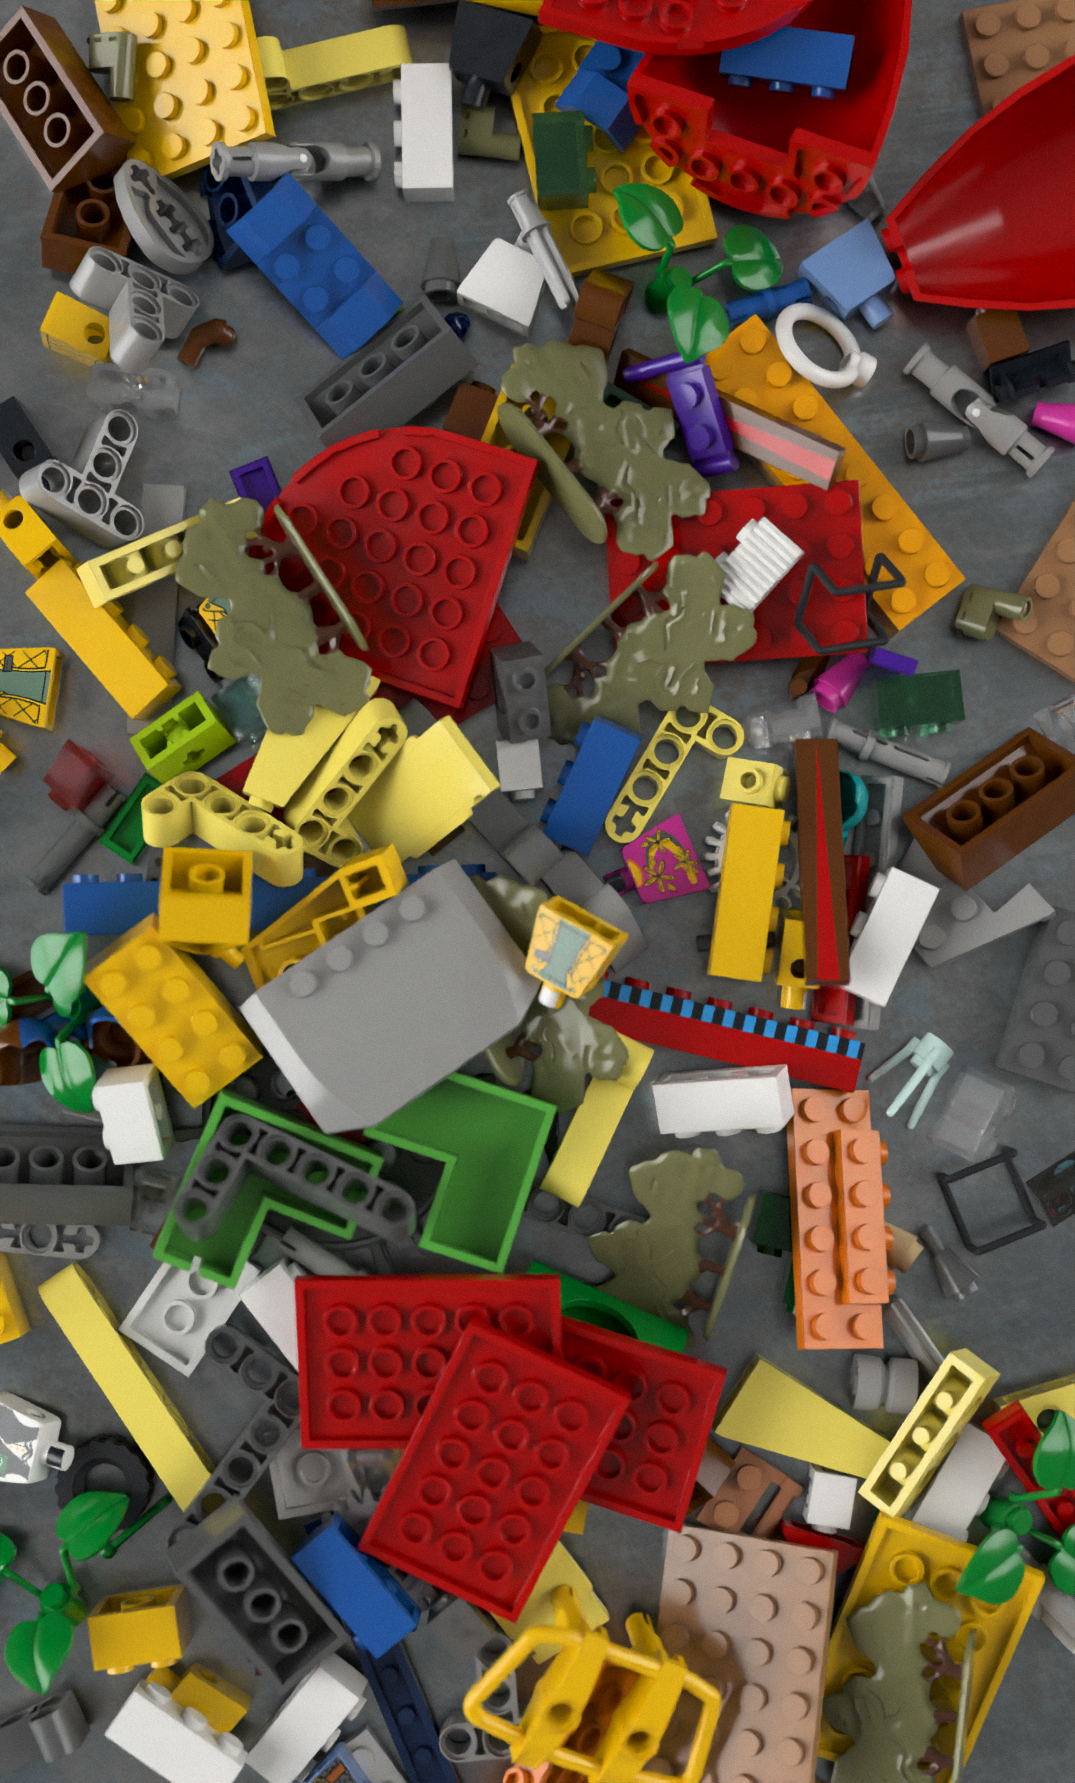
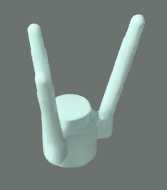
M927 1032L922 1040L914 1036L902 1050L881 1064L866 1078L868 1082L872 1083L908 1056L914 1055L910 1059V1063L917 1070L886 1111L887 1116H894L925 1075L930 1077L906 1126L909 1130L914 1129L939 1080L950 1067L947 1062L954 1054L953 1050L946 1043L930 1032Z

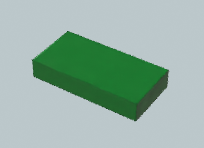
M146 772L98 841L134 866H136L149 846L143 837L142 799L148 793L163 785Z

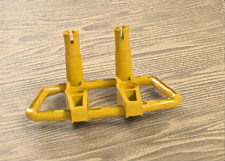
M567 1584L557 1586L550 1595V1601L556 1615L554 1620L555 1626L536 1625L527 1629L469 1690L465 1697L464 1712L467 1719L474 1726L510 1743L512 1763L517 1762L532 1767L536 1771L542 1764L548 1761L587 1775L589 1783H699L703 1776L722 1703L718 1690L697 1674L688 1671L682 1656L675 1654L672 1659L668 1658L661 1639L655 1634L652 1619L648 1614L644 1618L643 1612H637L627 1618L625 1629L632 1644L630 1649L610 1642L605 1628L597 1626L595 1631L590 1629L586 1613L580 1607L576 1589L572 1586L569 1590ZM538 1644L561 1645V1650L544 1677L536 1684L534 1695L519 1726L482 1708L483 1702ZM603 1660L636 1671L639 1677L622 1704L614 1711L612 1721L593 1758L560 1745L568 1734L578 1726L581 1713L596 1682ZM681 1689L688 1690L704 1703L685 1772L679 1776H671L641 1769L647 1760L652 1758L657 1752L659 1741L673 1713Z

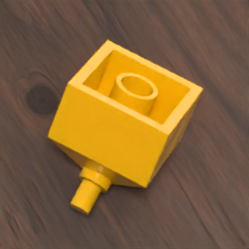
M164 847L158 941L186 952L198 955L210 954L215 959L221 958L232 969L239 967L244 961L245 956L236 948L249 944L252 851Z

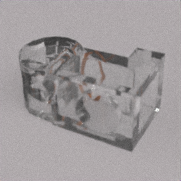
M816 695L799 696L795 701L796 709L777 713L767 710L751 712L741 725L744 731L743 742L753 749H766L794 744L795 739H820L823 736Z

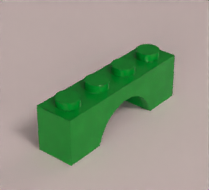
M532 1261L527 1274H560L562 1316L682 1354L690 1331L541 1263Z

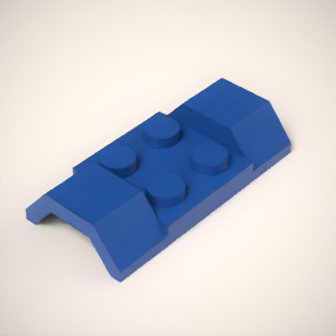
M597 40L580 64L579 70L556 101L555 107L563 112L576 113L605 133L617 150L624 154L643 127V125H637L633 118L628 101L627 83L645 53Z
M288 172L258 203L226 230L230 237L342 360L364 345L393 317L403 303Z

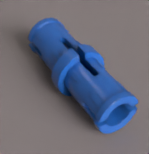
M802 278L786 285L768 288L747 297L725 302L726 316L730 327L740 326L754 314L760 319L767 317L769 321L777 318L778 314L791 304H812L810 286L807 279Z

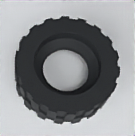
M106 1434L100 1438L92 1437L76 1447L71 1466L66 1471L59 1470L57 1474L58 1483L55 1485V1494H58L59 1500L57 1504L59 1509L63 1510L72 1499L86 1493L84 1486L85 1478L93 1467L99 1464H111L119 1468L126 1479L125 1495L130 1499L126 1513L114 1534L121 1529L124 1531L129 1528L133 1522L139 1519L149 1505L150 1497L155 1487V1484H153L154 1470L150 1467L146 1455L139 1449L140 1446L135 1442L127 1441L125 1437H111V1434Z

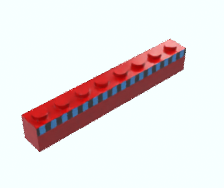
M606 971L604 974L605 986L603 997L597 999L589 1008L588 1014L590 1017L599 1020L603 1024L613 1026L615 1031L633 1040L744 1067L787 1064L788 1076L790 1078L851 1093L855 1091L866 1044L855 1041L857 1032L831 1027L830 1034L814 1031L815 1022L790 1017L789 1024L772 1021L774 1012L749 1006L748 1014L731 1011L733 1002L708 996L707 1004L690 1001L692 992L667 986L666 993L661 994L649 991L651 982L626 976L624 984L608 981L610 972Z

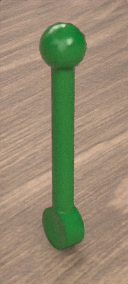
M167 1494L115 1540L108 1542L100 1551L101 1556L105 1559L113 1558L116 1555L117 1548L154 1516L165 1509L172 1502L171 1498Z

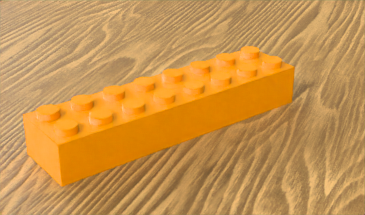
M756 314L732 331L719 348L706 354L705 364L710 366L717 389L846 448L836 481L860 480L865 584L868 583L874 558L878 553H884L906 578V585L903 587L875 591L869 607V611L891 638L956 589L966 579L810 381L789 364L782 354L776 338ZM745 453L771 487L810 484ZM881 565L877 582L895 580L886 568Z

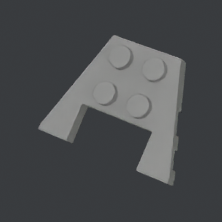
M915 838L897 869L940 889L913 945L916 953L932 970L983 949V946L1001 938L1011 937L1020 933L1022 929L1035 923L1045 922L1057 914L1029 883L997 912H993L972 889L965 891L939 873Z

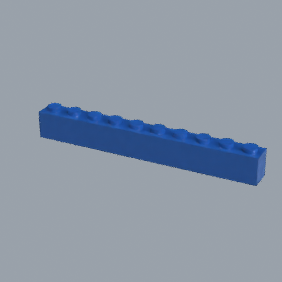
M485 864L460 865L468 877L476 874L485 881H489L497 876L496 872H486ZM440 865L418 866V874H406L409 883L404 889ZM333 868V873L340 868ZM303 869V878L299 883L289 887H278L252 872L249 931L265 930L330 876L316 877V869ZM143 873L116 874L117 882L99 883L98 874L73 875V883L63 884L64 933L85 931L86 936L124 935L153 912L159 918L162 873H160V881H143ZM392 897L373 903L374 908H378Z

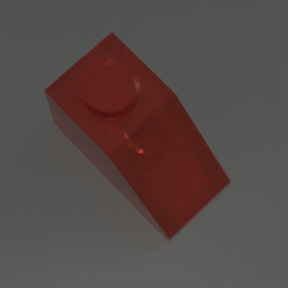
M68 739L59 751L43 781L52 789L47 795L67 812L70 807L77 811L79 809L84 810L102 789L105 782L109 783L116 775L87 748Z

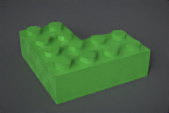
M454 1072L376 1128L365 1129L363 1135L446 1162L419 1247L499 1274L503 1273L557 1105L475 1077Z
M222 1088L156 1242L152 1258L189 1272L193 1264V1258L197 1256L202 1258L198 1267V1276L235 1290L269 1208L348 1240H351L357 1225L250 1173L212 1237L204 1241H193L184 1236L174 1216L173 1206L175 1200L221 1123L226 1118L234 1114L248 1115L376 1178L384 1157L379 1150L339 1134L326 1135L319 1126ZM246 1134L238 1135L231 1141V1144L243 1146L249 1142L251 1136ZM277 1153L270 1158L269 1163L281 1165L289 1159L290 1155ZM218 1171L209 1178L208 1182L213 1184L221 1183L228 1178L229 1173ZM317 1171L312 1173L307 1181L312 1184H319L325 1181L329 1174ZM354 1190L346 1196V1200L351 1203H359L368 1194L362 1190ZM202 1208L194 1209L187 1215L186 1220L197 1222L206 1215L207 1210Z

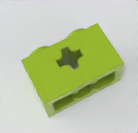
M199 691L189 696L129 739L146 770L162 784L181 773L196 771L237 742L219 711Z

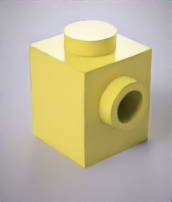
M728 757L720 799L732 804L737 803L773 809L782 808L783 802L787 801L791 791L790 771L773 763Z

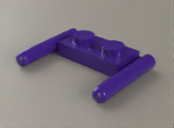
M676 352L626 367L623 370V379L630 384L668 373L669 378L666 379L669 392L691 461L695 460V463L690 465L703 478L738 470L739 461L737 456L732 453L734 445L710 366L705 364L706 354L690 364H685L680 352Z

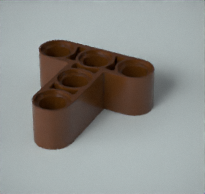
M594 269L582 285L573 314L575 320L568 343L573 346L583 344L600 348L604 353L607 366L619 325L627 310L635 282Z

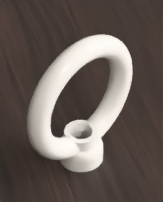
M810 303L791 304L779 314L775 327L776 339L782 354L799 374L819 386L832 389L844 388L850 384L862 388L867 384L876 369L877 359L868 353L860 351L859 345L851 331L834 314ZM807 320L816 323L835 338L844 354L838 371L826 370L813 363L804 355L793 336L792 326L795 321Z

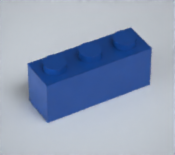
M783 26L774 33L752 43L722 51L719 74L721 78L728 79V86L735 88L752 89L753 82L769 84V91L774 93L793 95L795 88L812 90L811 97L836 100L837 94L846 95L855 36Z
M598 714L592 724L586 721L583 722L574 742V745L581 747L575 762L566 760L556 782L564 787L557 801L549 798L539 820L546 823L543 833L549 839L589 856L643 737L642 734Z
M337 1511L298 1543L291 1559L302 1577L309 1584L312 1583L322 1594V1601L335 1617L340 1616L351 1628L350 1632L356 1644L365 1651L369 1649L375 1658L378 1659L417 1627L422 1609L378 1558L357 1549L360 1537Z

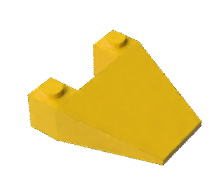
M393 843L353 857L252 939L248 945L240 949L241 953L245 956V963L257 990L374 911L373 903L396 896L404 889L409 882Z

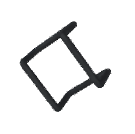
M878 553L875 556L867 584L838 588L817 563H811L807 569L794 619L795 627L812 649L820 655L886 645L889 642L888 635L868 612L873 593L875 591L903 587L906 585V578L884 553ZM881 565L886 568L895 580L877 582ZM815 575L834 596L842 597L866 593L867 623L878 638L821 646L803 624Z
M1008 1146L1001 1148V1154L950 1175L943 1172L937 1174V1180L964 1246L969 1252L977 1256L1037 1233L1047 1227L1046 1221L1036 1216L1013 1158L1017 1156L1018 1152L1016 1149ZM1005 1161L1028 1219L1033 1225L978 1247L971 1241L949 1183Z

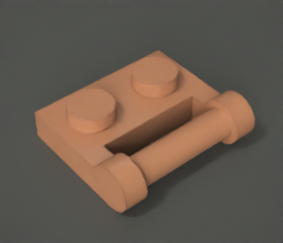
M740 1444L732 1457L736 1462L715 1497L702 1505L695 1517L709 1528L746 1534L740 1529L772 1481L781 1489L751 1534L752 1536L770 1538L795 1498L800 1499L806 1487Z

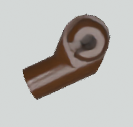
M214 318L191 329L176 359L182 364L195 369L205 348L215 342L221 347H228L235 338V329L227 325V321L221 318Z

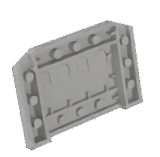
M454 859L436 867L398 895L392 897L254 992L239 1009L326 1135H331L343 1131L376 1128L519 1028L537 992L542 987L543 981L528 973L525 967L526 957Z

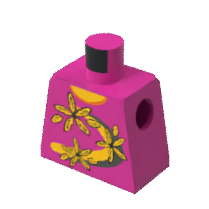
M679 813L671 816L621 848L619 853L625 867L603 876L605 884H609L619 896L635 890L641 905L698 893L710 888Z

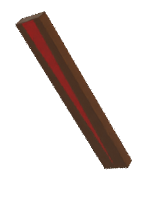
M630 348L623 350L612 390L651 409L653 407L672 409L673 419L679 421L666 379L669 378L668 373L631 384L627 383L623 379V370L628 366L652 360V358ZM717 389L734 448L826 491L834 487L846 448Z
M795 739L793 750L805 986H849L851 978L838 739Z

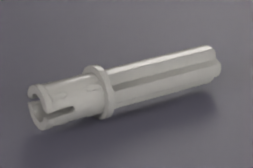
M520 190L510 196L507 201L522 230L520 237L523 242L529 244L559 308L562 310L573 308L576 306L580 291L550 232L552 224L549 220L544 219L533 197L532 190Z
M894 1298L881 1308L882 1315L912 1358L917 1361V1365L925 1375L923 1381L926 1385H929L945 1359L903 1299Z

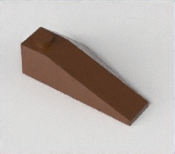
M127 154L111 172L53 194L40 236L43 268L74 275L92 246H100L121 256H127L132 235L118 206L113 182L115 174L126 162Z

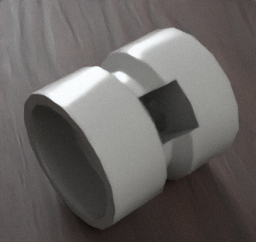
M855 1353L850 1373V1408L852 1410L872 1411L877 1410L883 1404L888 1413L909 1415L917 1401V1361L915 1359L891 1357L887 1364L884 1365L881 1357Z

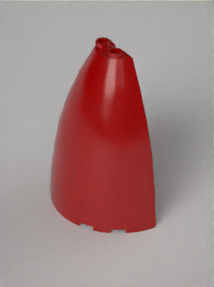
M814 0L806 10L785 25L787 27L855 36L846 95L837 94L836 100L811 97L812 90L795 88L793 95L774 93L769 91V84L753 82L752 89L728 86V79L721 78L719 74L722 51L696 55L645 53L627 83L628 101L633 118L637 125H644L653 139L650 147L668 167H675L677 165L693 177L690 185L724 204L752 214L780 219H791L793 213L809 212L812 217L816 218L836 212L840 204L851 198L855 200L862 193L875 169L894 114L909 52L912 0Z
M1075 54L1018 88L973 124L921 176L887 216L886 222L888 227L882 229L881 233L888 253L891 254L897 251L903 268L895 270L903 295L911 292L914 301L980 309L1034 311L1075 308Z

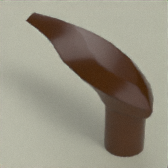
M831 655L810 656L802 660L789 683L790 701L800 698L814 686V679L825 672Z

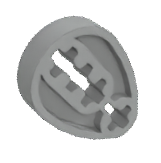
M127 160L115 174L113 182L118 206L131 235L149 260L163 270L174 274H189L196 271L213 251L214 236L209 222L193 201L171 180L161 176L159 171L141 160Z

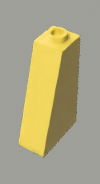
M373 676L370 677V685L366 690L370 699L376 693L381 679ZM316 704L313 706V718L305 728L304 734L291 735L285 732L280 735L272 733L267 729L242 790L244 795L250 797L247 804L256 806L268 813H272L274 807L283 810L360 709L344 717Z
M755 1353L712 1423L714 1432L721 1437L865 1479L868 1478L891 1443L883 1433L758 1353Z

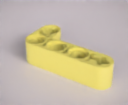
M401 25L382 26L286 50L281 49L280 41L276 37H257L271 111L391 83L393 79H401V64H414L406 30Z
M375 698L368 701L360 709L284 809L283 817L287 826L302 836L303 850L337 868H341L353 857L363 854V845L347 816L402 747L407 738L406 725L395 705L390 700ZM363 755L360 759L352 761L355 757ZM338 788L332 793H327L331 789ZM312 821L305 826H301L305 822Z
M711 705L709 706L708 713L697 712L699 721L693 727L680 725L676 719V711H668L606 816L604 822L606 837L617 845H628L637 839L691 747L695 746L712 757L727 759L733 756L743 744L744 731L741 725L735 719ZM718 728L729 729L734 735L735 742L733 747L729 749L717 747L712 737L714 730ZM667 742L676 748L677 759L675 762L664 764L657 760L654 749L658 744ZM641 778L651 780L656 787L655 796L650 800H641L636 797L633 792V784L636 780ZM623 799H626L633 807L646 810V814L642 816L636 811L630 821V826L634 829V832L626 831L622 836H619L615 833L617 826L612 822V819L615 817L621 820L624 817L629 806L623 805L621 802Z
M197 771L181 773L148 793L142 799L143 837L148 845L158 848L171 847L193 833L216 849L252 851V872L272 885L289 887L299 883L303 878L302 836L260 808L247 804V800L204 773Z
M617 1031L615 1032L628 1049L629 1057L627 1064L622 1066V1073L616 1081L612 1079H597L591 1076L584 1092L583 1104L576 1108L539 1189L577 1208L587 1193L630 1097L642 1079L654 1053V1049Z

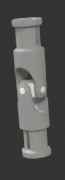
M214 142L210 154V167L216 181H226L228 177H247L250 181H272L280 175H285L287 172L296 181H343L346 177H363L366 181H375L379 176L381 168V156L379 149L373 142H365L362 147H345L342 142H292L288 145L274 142H248L246 146H227L225 142ZM313 156L316 164L315 173H307Z
M926 342L909 361L903 372L906 375L912 373L931 389V396L966 425L975 429L979 428L981 434L992 447L1003 456L1006 454L1010 455L1027 470L1026 475L1031 478L1055 449L1051 445L1045 447L1027 432L1028 426L1013 413L997 408L995 400L988 392L955 365H947L931 351L932 346ZM960 389H968L979 395L967 407L966 413L961 411L956 402V395Z

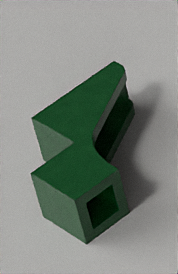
M760 1189L748 1239L752 1243L758 1244L756 1251L763 1254L781 1257L783 1251L788 1252L777 1298L782 1304L787 1305L786 1312L796 1315L790 1196Z

